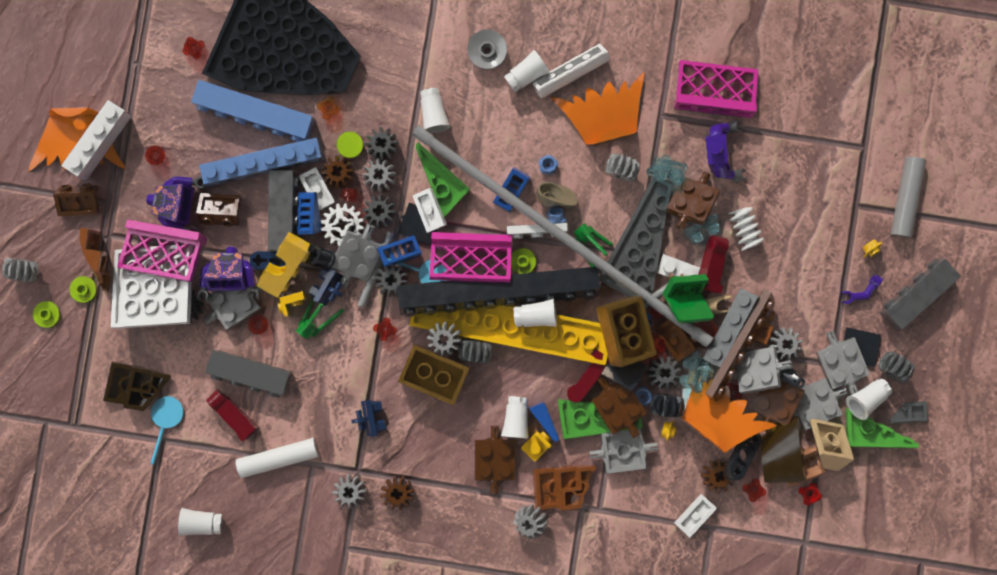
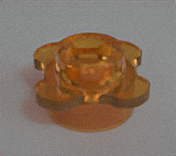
M328 96L327 99L317 104V109L321 110L323 118L326 120L340 112V107L335 104V99L332 96Z

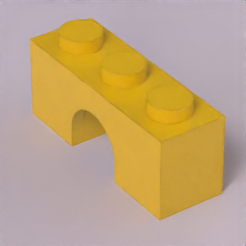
M288 232L276 253V256L283 259L286 265L279 267L269 262L256 286L277 298L281 292L285 293L290 285L289 279L291 276L295 278L300 270L298 265L301 261L305 263L310 254L308 251L310 243Z

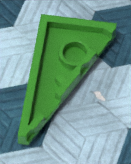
M417 143V153L445 218L468 193L470 188L420 143Z
M849 408L845 409L846 435L850 447L919 448V444L914 442L913 439L907 436L904 437L869 417L866 420L858 419L851 413Z

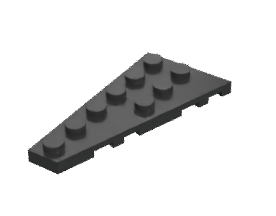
M655 175L607 263L650 294L654 291L667 206L672 187L671 184ZM603 271L599 276L601 283L627 297L636 296Z

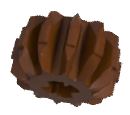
M336 155L334 162L329 157L328 161L330 164L323 163L322 165L327 169L321 171V175L326 176L323 181L325 183L330 181V188H333L336 184L338 190L341 189V183L348 187L349 185L346 180H354V178L349 176V174H355V170L350 169L353 163H346V157H343L340 161V157ZM337 168L341 170V176L339 177L337 175L334 176L336 173L335 169Z
M717 458L714 464L712 460H709L710 467L708 468L704 465L703 469L707 472L700 475L706 478L702 481L703 485H708L709 491L715 488L716 493H720L721 487L725 492L728 491L726 485L733 486V483L724 474L727 461L725 460L721 464V459ZM720 471V475H722V477L720 479L717 478L716 480L714 474L716 472L719 473Z
M393 476V483L387 479L385 482L388 486L381 487V490L387 493H383L380 496L381 498H388L384 505L392 503L391 510L395 508V505L398 506L399 510H402V503L408 507L410 505L408 500L414 499V496L409 493H413L415 489L407 488L410 486L411 481L404 484V476L401 477L400 482H398L397 476ZM395 488H398L399 492L402 491L403 494L400 495V498L396 494L393 495L396 490Z

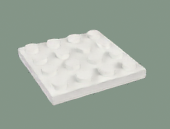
M176 245L166 246L169 254L178 248ZM193 246L183 250L187 257L193 254ZM145 247L136 251L139 258L148 253ZM122 249L115 250L111 328L124 329L190 324L192 282L120 269L117 265ZM163 250L154 254L157 262L166 256ZM179 253L176 256H174L172 260L174 264L177 265L178 263L183 261L184 258L182 254ZM133 254L127 257L125 265H130L136 261ZM151 257L142 262L146 269L154 264ZM169 260L160 266L163 272L172 268ZM185 264L178 271L181 275L187 276L189 267Z

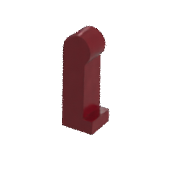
M711 235L707 240L699 275L706 274L709 279L703 290L705 292L722 294L723 286L720 285L726 257L725 253L729 248V240L727 238Z
M595 348L591 355L597 360H602L603 353ZM608 357L606 365L591 363L577 383L567 389V397L570 401L579 402L585 397L605 367L610 363Z
M216 389L206 399L209 406L238 435L237 437L242 442L246 441L259 428L244 411L219 389Z

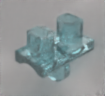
M663 155L662 158L655 156L652 165L646 172L647 175L655 177L657 181L662 182L666 179L679 186L685 179L684 173L688 167L685 163L672 161L670 156Z
M717 214L709 216L704 226L695 222H687L688 225L693 223L695 225L684 230L683 236L685 239L689 238L695 246L704 241L700 233L701 230L706 228L710 236L719 233L721 230L717 222L719 219Z
M696 351L693 352L692 357L684 358L683 365L689 371V375H682L680 384L684 388H691L695 393H701L703 382H707V378L713 377L715 371L709 367L710 363L700 356V352Z

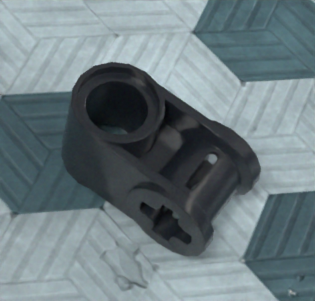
M313 244L309 245L308 251L310 254L305 263L327 269L334 265L336 255L333 251Z

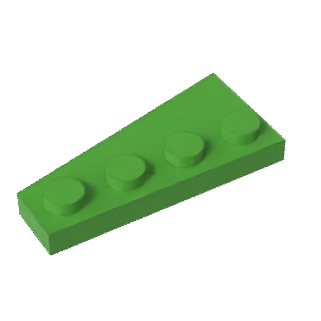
M557 399L563 439L610 433L593 403ZM641 418L634 424L637 429L643 428Z

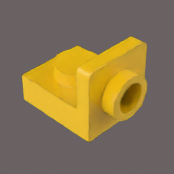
M301 291L280 297V302L278 303L280 313L284 314V317L291 316L289 304H291V307L302 305V300L307 299L306 292Z
M536 431L520 448L536 462L552 446L549 442L551 438L544 431L541 433Z

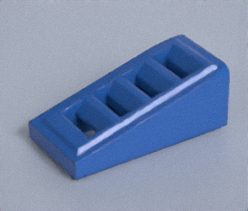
M513 167L502 187L519 198L530 176ZM515 175L524 180L523 183L515 180L512 176ZM511 182L520 187L519 190L511 187L508 183ZM496 196L493 203L508 212L513 208V206L501 200L499 196Z
M317 192L298 193V234L321 232ZM305 199H310V203H306Z
M414 235L377 248L384 267L418 258L422 254ZM406 245L410 246L411 253L408 252ZM399 247L403 248L405 255L402 256ZM392 249L396 250L397 258H395ZM384 251H388L391 260H387Z
M545 402L529 407L532 414L552 440L558 441L559 437Z

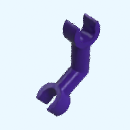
M873 275L864 292L852 293L850 291H842L841 294L849 295V300L842 301V303L850 304L852 301L869 299L875 289L881 284L883 278Z

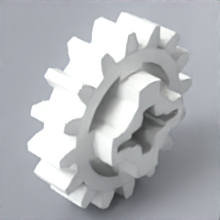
M346 203L343 208H341L340 204H336L335 210L329 207L331 213H324L327 219L321 220V223L325 224L321 231L327 232L324 237L326 239L331 237L330 243L332 244L338 241V246L346 230L351 231L352 227H356L354 233L365 230L363 226H360V223L365 222L364 219L358 218L361 212L354 213L355 207L352 206L348 209V204ZM344 212L350 213L354 218H346ZM336 215L335 221L330 223L331 219ZM342 220L345 223H349L344 227V230L338 227V225H341ZM332 232H340L342 238L334 236Z

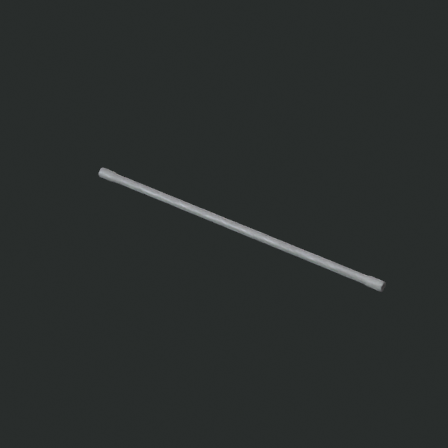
M418 125L412 135L419 141L441 154L636 296H642L644 302L689 333L705 347L711 343L713 337L692 323H679L671 308L449 149Z

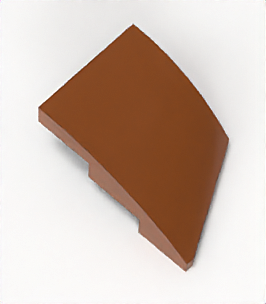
M80 228V244L84 257L102 290L108 291L111 273H105L108 253L99 251L102 232Z
M578 465L533 469L535 509L537 507H540V510L558 508L564 511L581 508L584 502V495L590 486L588 483L592 473L596 470V466Z

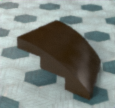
M112 361L103 401L123 404V408L144 411L163 386L171 379V375L148 368Z
M794 418L792 422L784 426L781 425L774 431L761 436V458L765 483L805 482L806 473L803 463L804 453L799 418Z

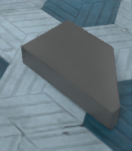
M927 401L904 402L889 419V423L928 422Z

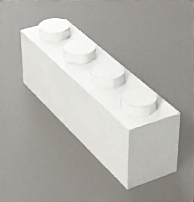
M107 100L61 166L86 182L131 116L125 110Z

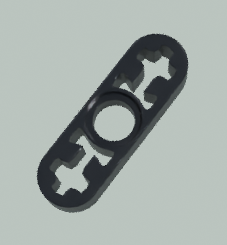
M760 433L735 446L724 468V474L728 480H741L745 476L761 443ZM741 450H744L746 453L745 460H742L740 457Z

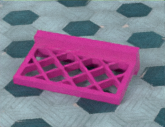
M680 60L674 109L753 118L757 110L758 69ZM683 66L691 67L695 73L688 78L683 73ZM709 69L715 76L707 80L701 72ZM730 72L735 78L727 83L721 74ZM744 74L753 75L752 82L748 85L740 78ZM697 75L704 82L699 88H696L690 81ZM716 78L724 85L718 91L710 84ZM736 80L743 87L738 93L730 86ZM685 84H688L693 90L689 95L681 94V87ZM707 86L713 94L710 97H704L700 90ZM725 88L733 95L729 100L723 99L719 94ZM746 90L751 96V102L743 101L739 95Z
M127 220L125 227L128 231L117 265L118 268L192 282L202 245L206 246L207 237L200 232ZM133 235L139 236L142 242L133 247L131 244ZM157 239L160 245L151 250L148 243ZM173 242L178 248L169 254L166 246ZM145 246L148 253L139 258L136 251ZM189 246H195L194 253L187 257L183 250ZM163 250L166 256L157 262L154 254ZM181 253L184 260L175 265L172 258ZM133 254L136 261L130 265H125L127 257ZM151 257L154 264L147 269L144 268L142 262ZM169 260L172 268L163 272L160 266ZM185 264L189 267L187 276L181 275L178 271Z
M432 232L429 280L510 283L512 235ZM435 250H445L447 254L440 259L435 254ZM457 251H465L467 255L460 259L455 253ZM481 251L488 255L480 260L475 254ZM507 252V256L502 260L497 258L495 254ZM450 257L457 261L451 267L444 262ZM470 257L477 262L471 268L464 263ZM490 258L497 263L491 269L485 264ZM440 264L446 269L442 274L434 273V269ZM461 265L466 272L457 274L454 270ZM481 266L487 272L483 275H477L474 271ZM502 267L507 272V275L498 276L494 271Z

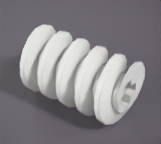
M745 207L728 213L735 215L730 219L731 222H737L733 229H740L735 235L736 237H742L738 244H745L741 251L758 246L764 240L763 237H757L762 231L754 229L759 225L758 222H752L756 215H749L754 210L753 207Z

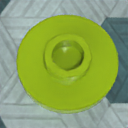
M350 131L341 134L337 140L338 152L346 158L357 157L363 150L362 138L357 133Z
M520 248L511 254V268L517 274L530 273L534 269L536 258L529 249Z
M80 276L72 281L70 294L77 302L86 303L93 300L96 296L97 285L90 277Z
M40 302L33 310V319L40 327H53L60 320V309L53 302Z

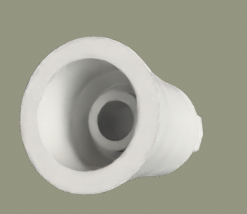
M533 50L521 63L510 70L511 73L504 77L514 92H517L520 88L523 89L536 79L550 73L537 52Z
M438 88L421 91L420 102L423 114V129L429 133H438L449 129L451 126Z
M554 299L522 305V307H514L516 327H557Z
M883 379L876 380L857 393L846 398L847 407L855 417L866 420L892 394V388L887 381Z
M509 396L501 436L529 439L528 398Z
M181 508L178 535L221 534L223 516L214 512H201Z

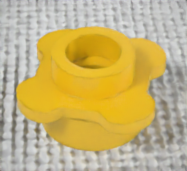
M876 239L867 243L862 248L865 252L864 257L877 255L881 251L880 248L883 243H878Z
M665 421L661 437L666 438V441H670L671 438L675 437L677 426H674L675 421Z

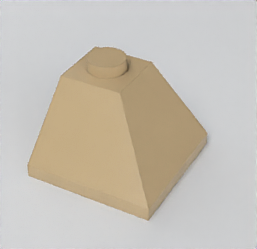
M813 418L810 420L824 469L840 471L854 460L844 425Z

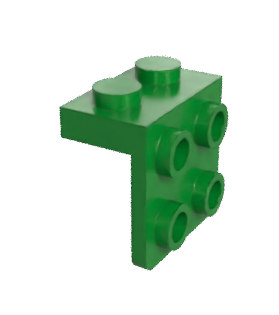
M706 274L671 277L662 294L679 323L711 321L714 315L702 296V292L709 281Z

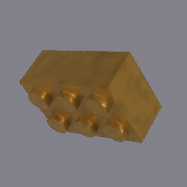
M630 296L596 307L611 366L623 367L657 355L642 296Z
M414 344L398 382L454 405L470 367Z

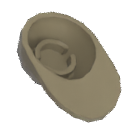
M553 182L541 183L536 192L539 202L550 208L560 205L575 207L578 202L575 193L571 189Z

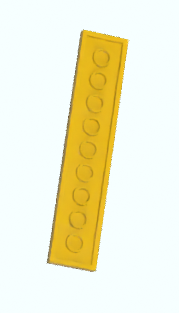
M505 305L497 306L493 309L477 308L473 311L462 309L456 310L453 313L442 311L436 312L433 315L421 313L410 318L409 326L430 330L431 328L436 329L435 324L439 323L443 328V323L446 321L448 323L447 328L454 324L455 327L452 331H460V334L457 336L606 365L608 353L600 323L556 314L557 327H516L514 307L517 306L506 307ZM595 348L603 353L602 360H597L591 355Z

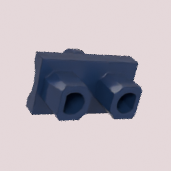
M322 268L318 277L324 280L321 287L314 284L309 290V294L314 297L313 300L315 302L323 303L324 306H327L329 301L333 302L337 295L343 297L344 294L340 292L343 285L340 281L343 275L333 269Z
M360 401L362 411L356 410L357 418L351 420L352 424L358 423L359 430L366 429V435L371 437L377 436V433L386 430L384 419L375 421L373 413L382 412L381 401Z

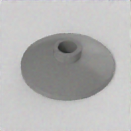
M488 29L481 30L475 33L469 40L467 47L468 56L475 66L482 69H493L504 61L507 54V45L504 38L498 32ZM485 48L491 50L489 54H485L483 51Z

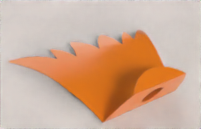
M642 73L629 89L625 81L621 85L619 93L616 92L610 82L605 85L602 96L593 89L586 88V102L575 95H572L574 104L561 98H550L568 116L586 145L597 144L637 132L639 102L645 73Z
M51 108L49 110L50 117L29 165L28 172L34 169L46 157L47 166L52 164L57 156L62 165L99 112L91 108ZM111 145L104 157L126 170L113 145ZM103 158L99 162L101 165H103Z
M697 363L691 394L681 419L722 452L726 453L751 436L777 426L770 422L753 421L758 415L757 413L743 415L747 401L736 400L730 402V389L728 386L725 387L726 391L723 397L719 398L717 402L710 400L705 393L713 379L706 384L704 373Z

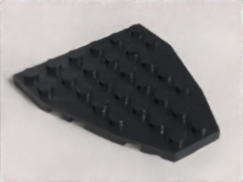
M234 0L202 74L240 91L300 96L340 94L347 92L361 60V55L343 36L335 24L308 0Z

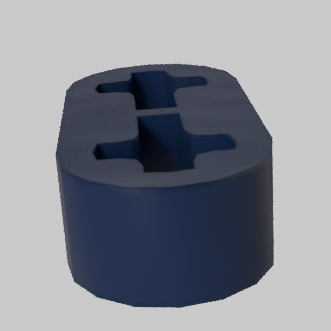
M254 252L250 256V264L253 268L265 270L269 262L278 266L277 263L271 262V259H278V256H276L277 252ZM260 255L261 258L267 259V262H262L258 266V263H255L254 260ZM285 261L284 263H280L279 267L285 266Z

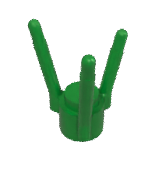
M585 223L573 233L577 237L576 240L578 242L587 244L590 241L604 256H607L608 253L593 238L594 235L609 246H613L612 242L595 231L591 226L588 227ZM588 261L591 267H595L592 263Z
M312 298L302 319L298 323L299 327L296 329V332L307 340L311 336L316 337L322 329L342 314L344 309H340L315 329L317 325L313 321L324 305L320 303L310 319H307L314 304V298Z

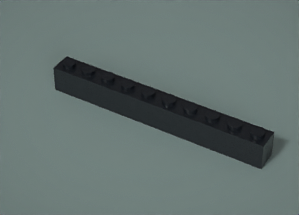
M597 267L511 275L510 283L440 281L397 286L400 316L404 315L405 317H413L421 313L433 315L436 312L442 311L453 313L456 310L462 309L473 311L483 307L493 309L503 305L513 307L517 304L525 303V305L551 299H554L555 302L557 300L573 301L576 298L593 299L599 296L601 290Z

